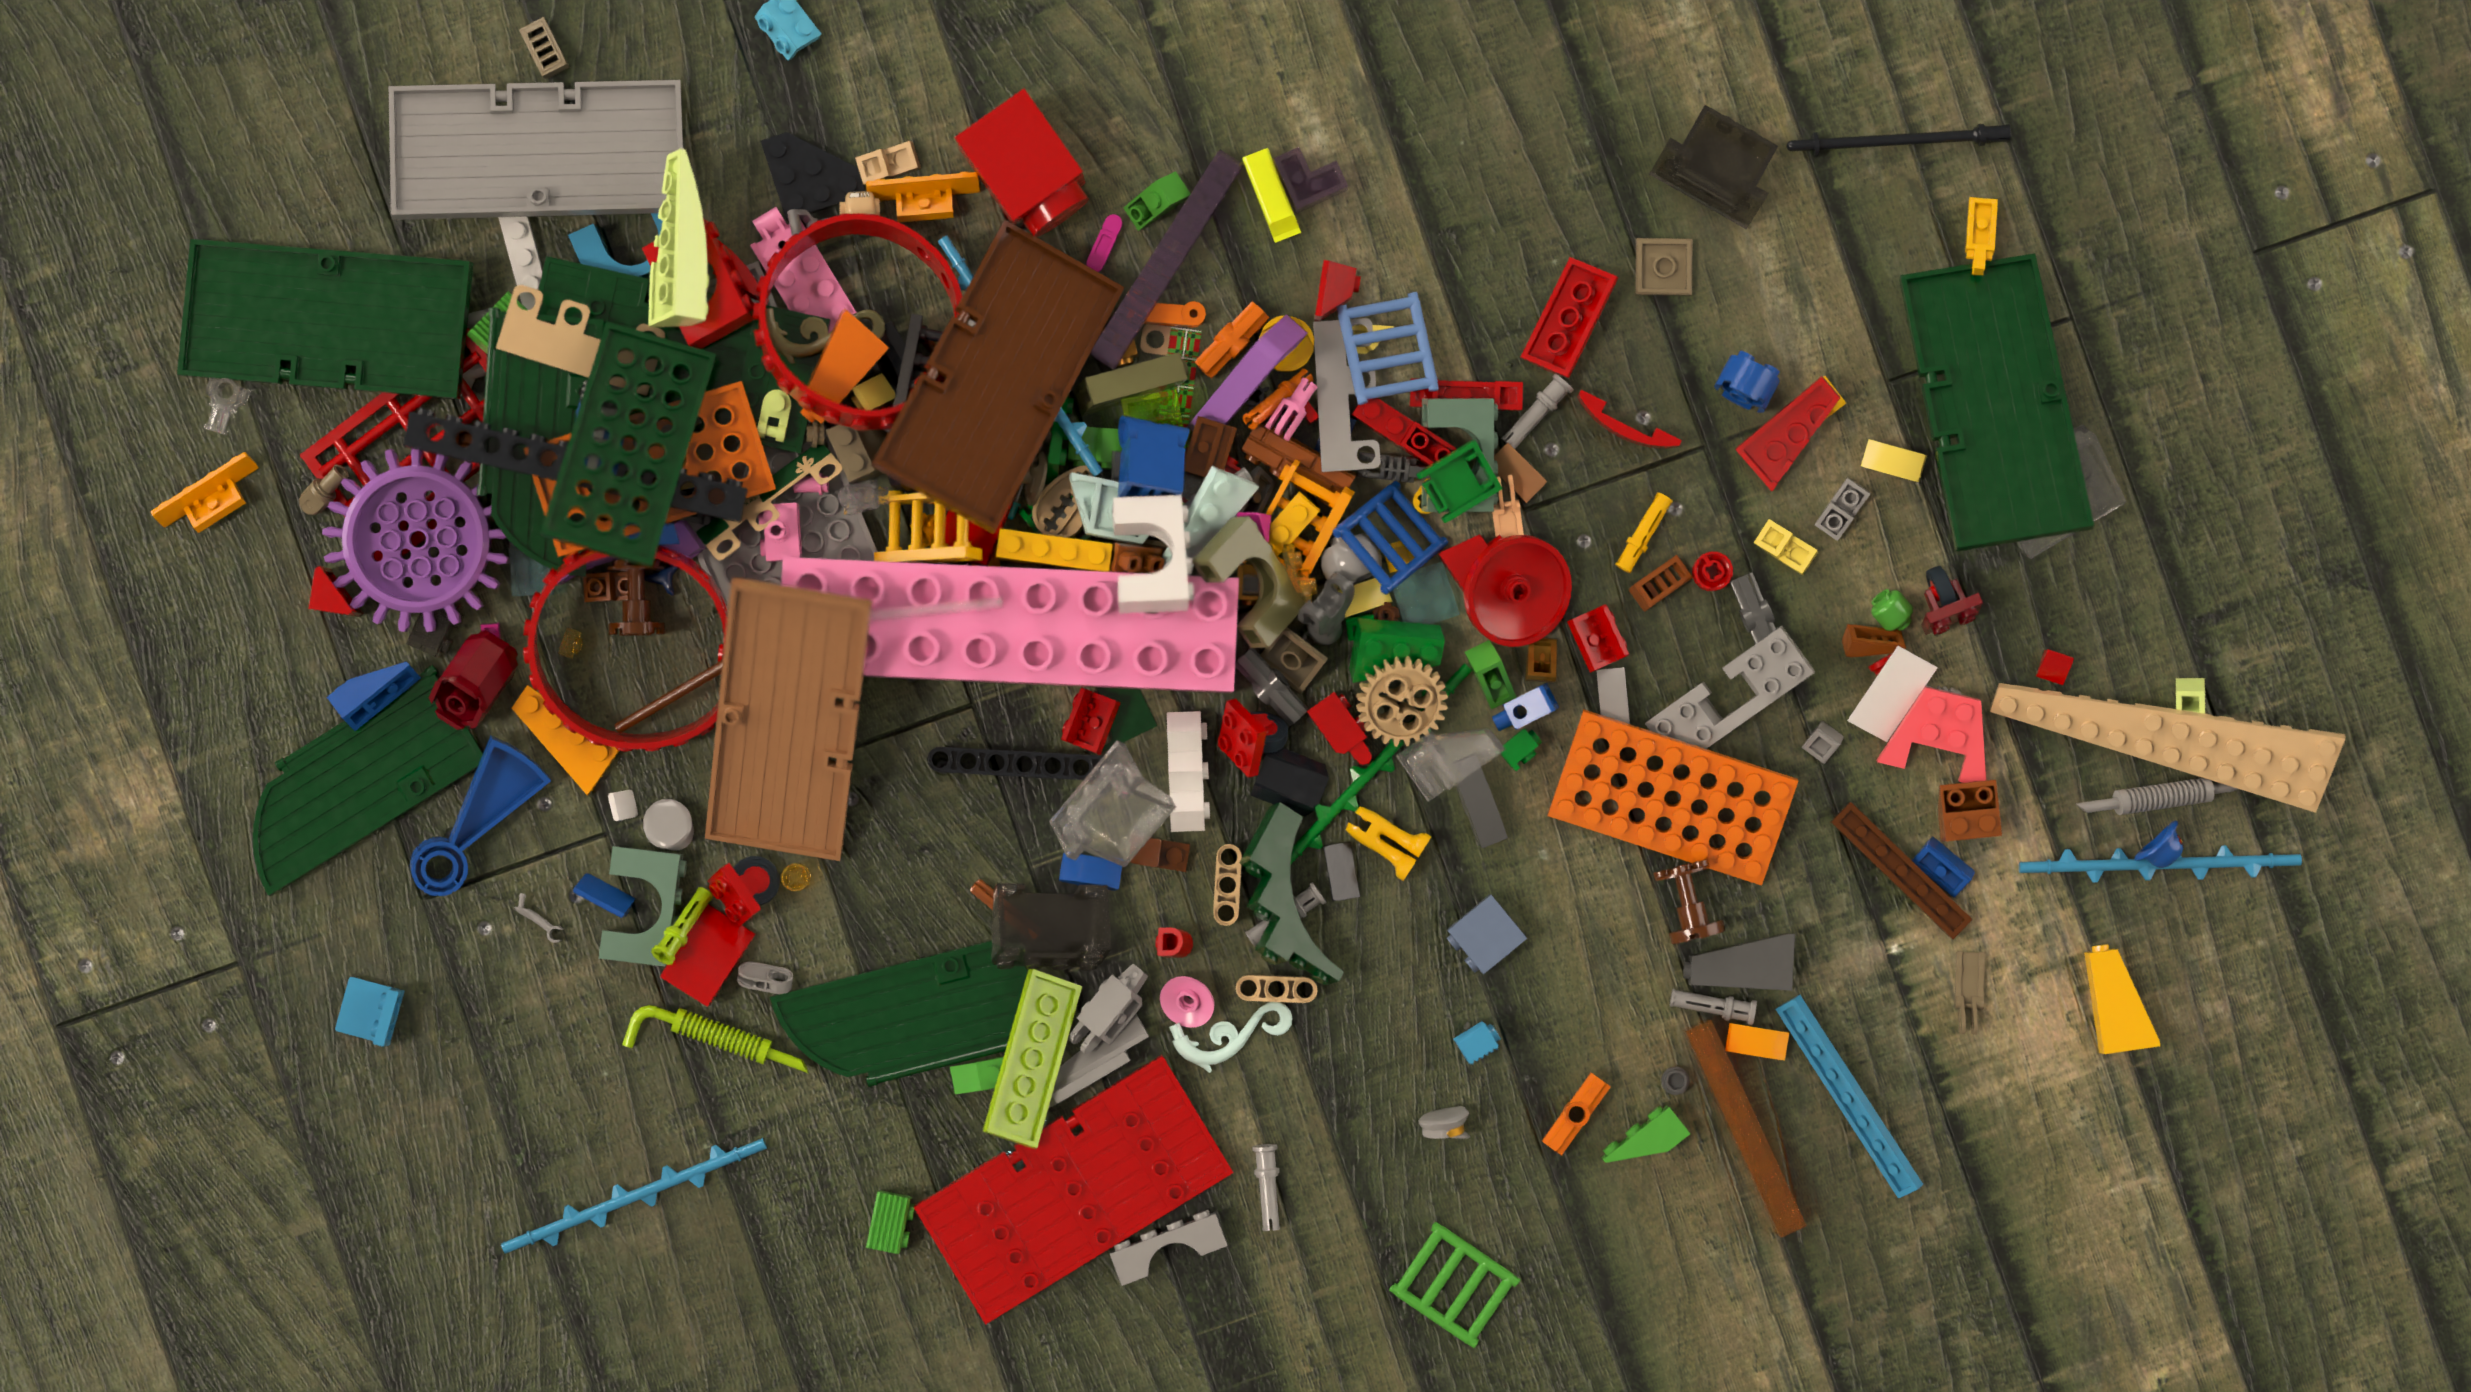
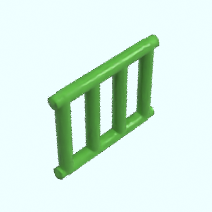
M1434 1222L1431 1228L1432 1234L1399 1283H1394L1389 1291L1464 1343L1475 1348L1479 1341L1477 1337L1510 1288L1519 1284L1520 1278L1446 1227ZM1441 1239H1443L1456 1249L1422 1299H1420L1407 1289ZM1464 1255H1467L1479 1265L1446 1314L1443 1315L1431 1307V1304ZM1489 1270L1502 1279V1281L1467 1331L1454 1321Z

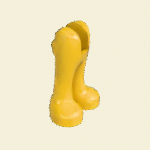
M1360 806L1355 813L1361 816L1364 821L1370 822V827L1365 833L1360 827L1348 822L1345 830L1359 843L1390 861L1395 867L1396 876L1404 881L1417 860L1383 841L1380 835H1385L1418 858L1432 836L1427 833L1409 834L1393 825L1378 813Z

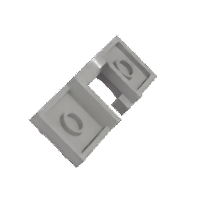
M1781 626L1722 668L1730 680L1740 673L1756 694V696L1752 697L1741 707L1722 719L1707 698L1712 692L1703 681L1649 719L1645 725L1652 732L1707 749L1808 678L1815 670L1783 626ZM1684 764L1677 765V769L1683 766Z

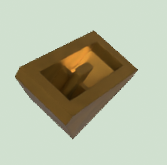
M1542 638L1528 645L1526 681L1556 682L1557 639Z

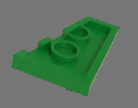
M1067 396L1061 407L1065 414L1072 415L1074 398ZM1057 421L1053 422L1045 481L1047 485L1057 478L1059 465L1065 466L1067 449H1061L1062 440H1068V437Z

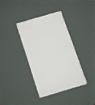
M1897 646L1847 721L1887 742L1938 667Z

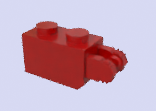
M1333 692L1309 709L1307 714L1336 753L1345 754L1349 751L1352 757L1362 766L1369 764L1372 755L1363 742L1367 738L1364 733L1366 732L1365 724L1360 721L1359 716L1354 719L1349 713L1348 709L1351 708V705L1341 693L1337 696Z

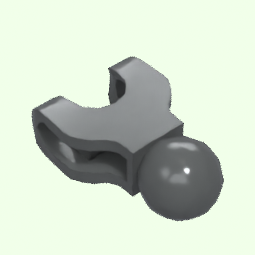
M1334 572L1329 577L1321 594L1313 603L1308 600L1299 610L1298 620L1303 624H1308L1307 630L1310 638L1314 643L1321 646L1332 645L1339 640L1343 633L1342 621L1345 619V613L1354 598L1353 583L1338 572ZM1338 586L1341 588L1342 593L1337 591Z

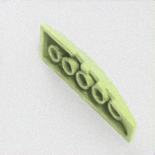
M679 149L667 155L662 193L667 195L661 207H659L658 219H661L663 222L660 236L655 235L654 247H659L657 263L651 262L649 327L693 326L705 321L708 313L706 294L709 276L707 274L706 235L702 208L686 150Z

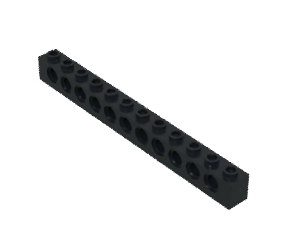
M418 408V413L410 412L403 441L404 447L530 476L535 475L557 481L569 443L559 440L558 445L547 443V437L531 434L530 439L519 437L520 431L503 428L502 432L491 430L492 425L477 421L474 422V426L462 424L463 418L446 415V420L434 417L435 412ZM436 425L442 426L444 429L443 437L438 441L431 440L429 437L430 429ZM462 432H469L472 435V442L467 447H460L457 443V438ZM491 438H496L500 441V449L496 453H488L485 449L486 442ZM521 444L526 445L529 450L528 456L523 460L515 459L513 456L514 448ZM546 451L556 453L557 460L552 466H544L541 462V457ZM619 464L616 476L620 478L625 477L629 471L628 467L624 464ZM682 468L671 508L741 523L748 492L747 488L742 487L743 482L733 479H726V483L714 481V475L701 472L698 473V477L686 475L687 469ZM645 472L641 475L640 480L644 485L650 486L653 485L656 476L651 472ZM587 482L578 485L579 487L593 490L592 485ZM685 483H693L697 487V492L692 498H685L681 495V487ZM714 489H720L725 494L724 501L717 505L712 504L708 498L709 493ZM611 490V491H608V492H607V493H610V494H614V495H619V496H620V494H619L617 491H614V490ZM641 498L636 499V500H641V501L647 502L646 500L641 499Z

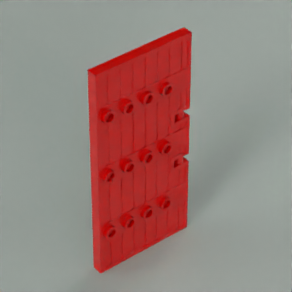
M1160 1055L1073 1108L1074 1115L1065 1120L1063 1116H1060L1045 1125L1042 1129L1037 1148L1032 1149L1016 1143L1014 1144L1016 1151L1009 1155L1005 1151L1001 1152L914 1205L915 1211L985 1325L1234 1173L1163 1055ZM1081 1124L1084 1130L1074 1135L1071 1130ZM1023 1160L1025 1166L1016 1171L1013 1165Z

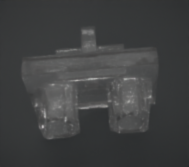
M868 480L843 486L838 493V499L841 506L845 508L844 515L858 514L878 509L879 505L888 504V488L878 487L877 480Z

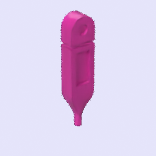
M1112 214L1105 219L1087 259L1086 266L1097 272L1104 268L1117 236L1121 231L1122 220L1118 215Z

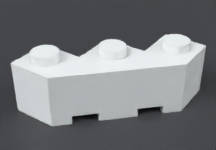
M1201 711L1167 712L1171 832L1205 831L1204 819H1210L1209 802H1204L1203 779H1209L1208 762L1202 761V740L1207 739V723H1201Z

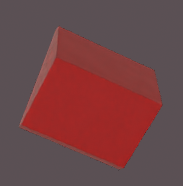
M322 566L315 568L308 609L360 617L363 612L360 608L353 609L350 606L353 599L344 587H335L334 582L337 577L333 571Z

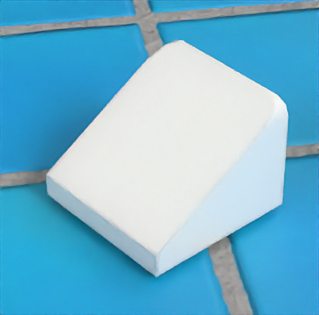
M632 790L614 792L608 795L615 821L638 816Z

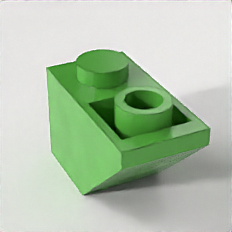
M1175 171L1153 182L1123 208L1137 230L1140 231L1176 208L1191 194Z

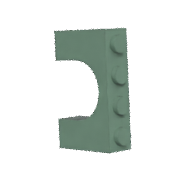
M1422 398V426L1457 427L1465 431L1472 440H1476L1497 477L1498 463L1494 460V449L1498 447V434L1494 432V421L1498 419V406L1494 404V399ZM1476 459L1472 472L1478 483L1481 484L1488 478ZM1422 486V511L1437 512ZM1498 492L1465 512H1494V505H1497Z
M613 846L609 874L641 878L650 882L660 894L662 910L656 924L643 933L602 930L599 959L667 966L658 961L652 955L651 950L654 945H658L663 939L665 929L673 926L679 916H676L677 905H681L683 900V889L679 888L680 877H685L687 861L683 860V854Z

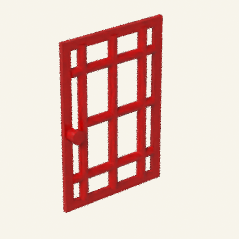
M466 336V346L472 354L464 359L463 374L477 363L486 372L487 354ZM462 378L461 395L471 407L470 410L460 416V418H463L462 424L469 425L477 418L483 423L484 399L480 401L464 378ZM381 393L301 453L300 458L304 460L314 476L319 479H323L332 470L334 465L342 466L347 463L362 485L365 486L370 482V478L363 471L361 463L355 455L398 423L406 431L410 412H414L432 397L415 396L401 406L396 399L400 394ZM387 405L392 414L348 446L343 437ZM444 429L432 437L431 440H440L444 435ZM334 445L339 454L322 466L317 456ZM423 451V458L428 461L431 467H434L437 454ZM411 454L399 462L401 467L411 466ZM473 463L472 470L466 476L464 482L480 470V464ZM337 488L335 490L336 498L333 502H341L349 507L355 496L348 501L340 489ZM431 492L426 496V499L433 501L435 493ZM432 519L428 522V527L432 530L435 529L437 521ZM403 520L400 523V529L402 531L408 530L406 526L408 525V522ZM416 531L411 536V542L415 547L426 540L425 534L421 531ZM404 549L402 551V557L406 555L408 552H410V550ZM377 550L374 553V559L381 561L383 554Z

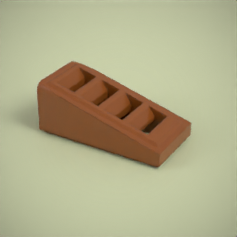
M1676 555L1629 588V592L1645 612L1691 580L1693 576L1678 555ZM1670 566L1673 567L1681 578L1679 581L1676 580L1668 569ZM1660 573H1663V575L1669 581V583L1671 584L1670 587L1666 585L1664 580L1659 575ZM1652 579L1662 593L1659 594L1650 582Z
M1847 624L1842 638L1846 657L1891 654L1897 646L1906 649L1902 631L1898 629L1886 631L1880 627Z

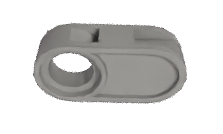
M744 962L738 967L737 982L744 988L774 994H785L792 989L793 973L779 966Z

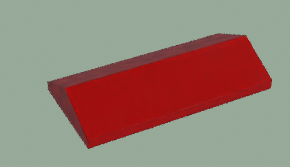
M1570 257L1521 358L1550 373H1556L1557 375L1569 378L1614 289L1618 277Z

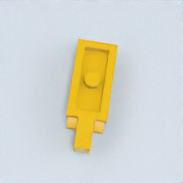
M1969 197L1965 253L1966 259H1973L1972 275L1983 276L1985 261H1992V255L1995 251L1998 199Z
M1301 492L1295 495L1270 524L1269 544L1272 546L1273 552L1277 557L1287 549L1320 511Z

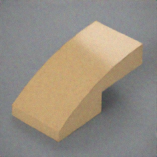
M907 141L887 149H879L855 158L864 185H866L867 181L889 179L921 168L913 141Z

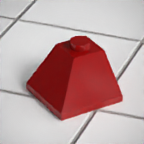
M1329 260L1323 261L1314 322L1323 321L1335 312L1338 306L1350 301L1353 292H1359L1361 276H1356L1357 268Z

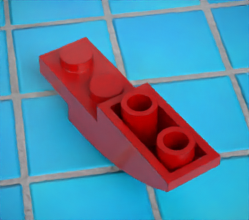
M1379 398L1368 399V403L1357 405L1351 414L1373 429L1374 432L1428 466L1456 450L1455 447Z

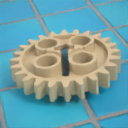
M1396 656L1392 665L1385 659L1383 669L1374 665L1373 667L1376 672L1374 676L1369 673L1365 674L1369 682L1359 684L1364 693L1356 694L1357 699L1361 701V703L1356 705L1358 712H1363L1359 715V719L1361 722H1366L1364 727L1367 732L1373 730L1372 735L1374 739L1382 735L1383 744H1386L1391 738L1395 747L1398 746L1400 740H1404L1405 745L1409 746L1411 738L1420 743L1419 735L1422 733L1429 738L1430 733L1428 729L1430 727L1436 730L1439 729L1435 720L1445 719L1440 710L1448 709L1447 704L1442 701L1447 699L1448 695L1446 691H1441L1445 688V684L1443 681H1438L1440 676L1437 671L1431 673L1432 667L1430 664L1422 668L1421 659L1418 658L1412 664L1409 656L1406 657L1404 663H1400L1399 658ZM1393 680L1401 681L1397 688L1392 689L1388 686ZM1418 690H1427V693L1422 698L1414 697ZM1380 692H1384V693H1387L1388 696H1386V695H1379V693H1380ZM1389 705L1390 709L1382 714L1377 712L1380 706ZM1416 707L1425 709L1423 711L1417 710ZM1415 715V719L1412 722H1403L1405 716Z

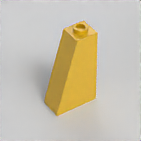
M2109 944L2092 946V952H2085L2084 954L2099 1053L2110 1054L2159 1047L2160 1040L2118 949H2109Z

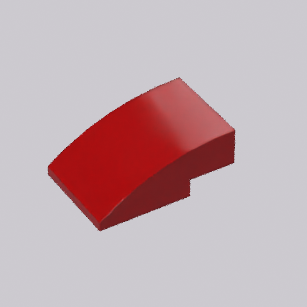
M708 904L687 934V943L679 948L675 954V961L672 965L665 967L660 977L708 1007L723 984L728 980L756 934L743 925L739 926L737 922H732L727 915Z

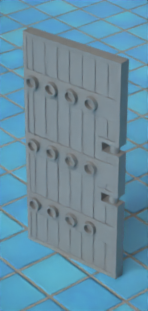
M680 80L575 82V89H564L563 82L509 83L505 91H496L495 84L389 86L392 220L659 213V207H661L667 195L662 193L667 155L683 149ZM575 100V104H564V101ZM496 102H507V106H496Z

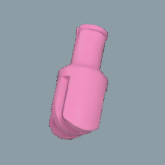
M1306 378L1301 379L1300 384L1290 398L1282 399L1265 425L1270 430L1284 409H1286L1274 433L1280 436L1295 415L1296 418L1284 436V439L1287 441L1290 440L1307 414L1304 407L1318 388L1312 382L1309 384V380Z

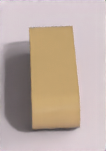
M1232 844L1220 847L1216 856L1213 914L1216 922L1224 926L1235 923L1239 915L1241 864L1239 862L1242 856L1239 848ZM1228 848L1235 850L1237 861L1232 865L1223 863L1221 860L1223 850ZM1231 877L1235 880L1236 887L1234 891L1225 893L1220 889L1219 883L1222 878ZM1223 905H1230L1234 909V917L1229 921H1223L1218 916V909Z
M1244 975L1236 983V993L1241 999L1246 1001L1307 1003L1314 1000L1318 991L1314 980L1305 976ZM1245 980H1252L1257 986L1256 992L1249 996L1244 995L1240 990L1241 983ZM1271 982H1282L1285 986L1284 993L1277 997L1272 996L1268 991ZM1301 982H1309L1312 985L1313 991L1309 997L1304 998L1297 994L1296 989Z

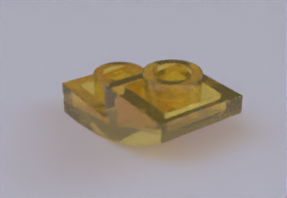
M1295 543L1283 545V557L1290 580L1305 603L1308 600L1312 602L1313 595L1317 594L1316 577L1310 578L1309 569L1298 570L1303 568L1301 551H1295Z

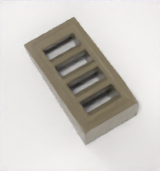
M544 17L519 29L537 68L545 80L570 67ZM543 27L544 32L530 39L529 33ZM548 37V42L536 48L534 47V43ZM551 46L553 47V51L539 57V52ZM557 56V61L544 66L543 62Z

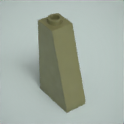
M1178 352L1087 377L1073 390L1081 417L1180 386L1188 379V366L1186 361L1181 359Z

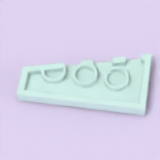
M1212 466L1188 509V522H1184V531H1189L1190 548H1185L1186 557H1191V560H1193L1232 517L1237 515V512L1242 509L1259 486L1252 481ZM1168 547L1162 556L1165 560L1163 569L1172 559V554Z

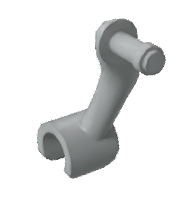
M520 893L518 907H515V910L546 930L547 938L550 942L557 943L562 941L554 939L552 931L554 929H564L561 926H553L535 911L524 908L526 894Z

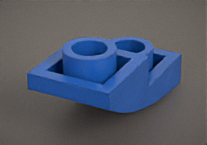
M1063 853L1059 881L1083 887L1091 885L1116 891L1120 885L1123 862L1089 855Z

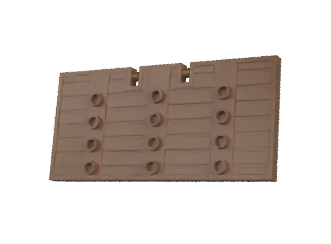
M733 577L730 587L705 839L840 861L843 851L853 767L852 763L847 762L848 760L852 761L855 750L860 704H855V700H860L872 600ZM836 698H843V701H837ZM830 757L836 758V761H834V760H829V758H830Z

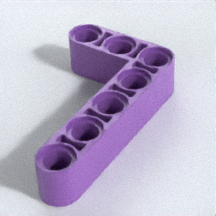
M1286 314L1254 344L1189 423L1187 428H1190L1193 432L1198 416L1227 425L1275 366L1291 353L1308 333Z

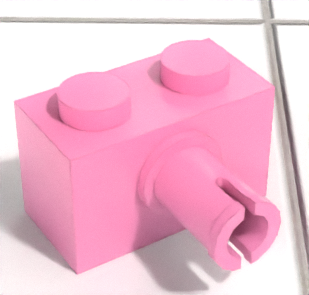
M773 504L780 513V516L776 521L769 523L764 529L765 539L760 540L761 556H766L767 562H782L783 557L802 558L799 504ZM769 510L761 512L758 515L759 524H765L770 521L772 512Z

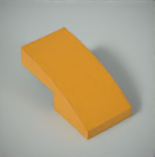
M1729 1023L1725 1051L1785 1061L1789 1033Z

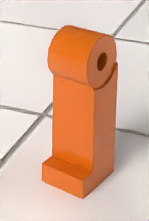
M1127 293L1125 322L1188 328L1198 327L1204 322L1206 311L1199 302L1192 301L1185 305L1138 301L1139 293Z

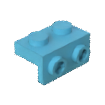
M770 0L763 4L755 15L761 30L767 33L774 42L777 51L783 54L788 61L799 50L818 40L822 35L796 0Z

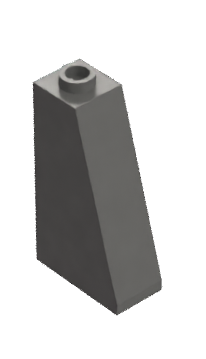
M1784 933L1690 955L1689 962H1684L1683 978L1688 979V984L1792 991L1795 934Z

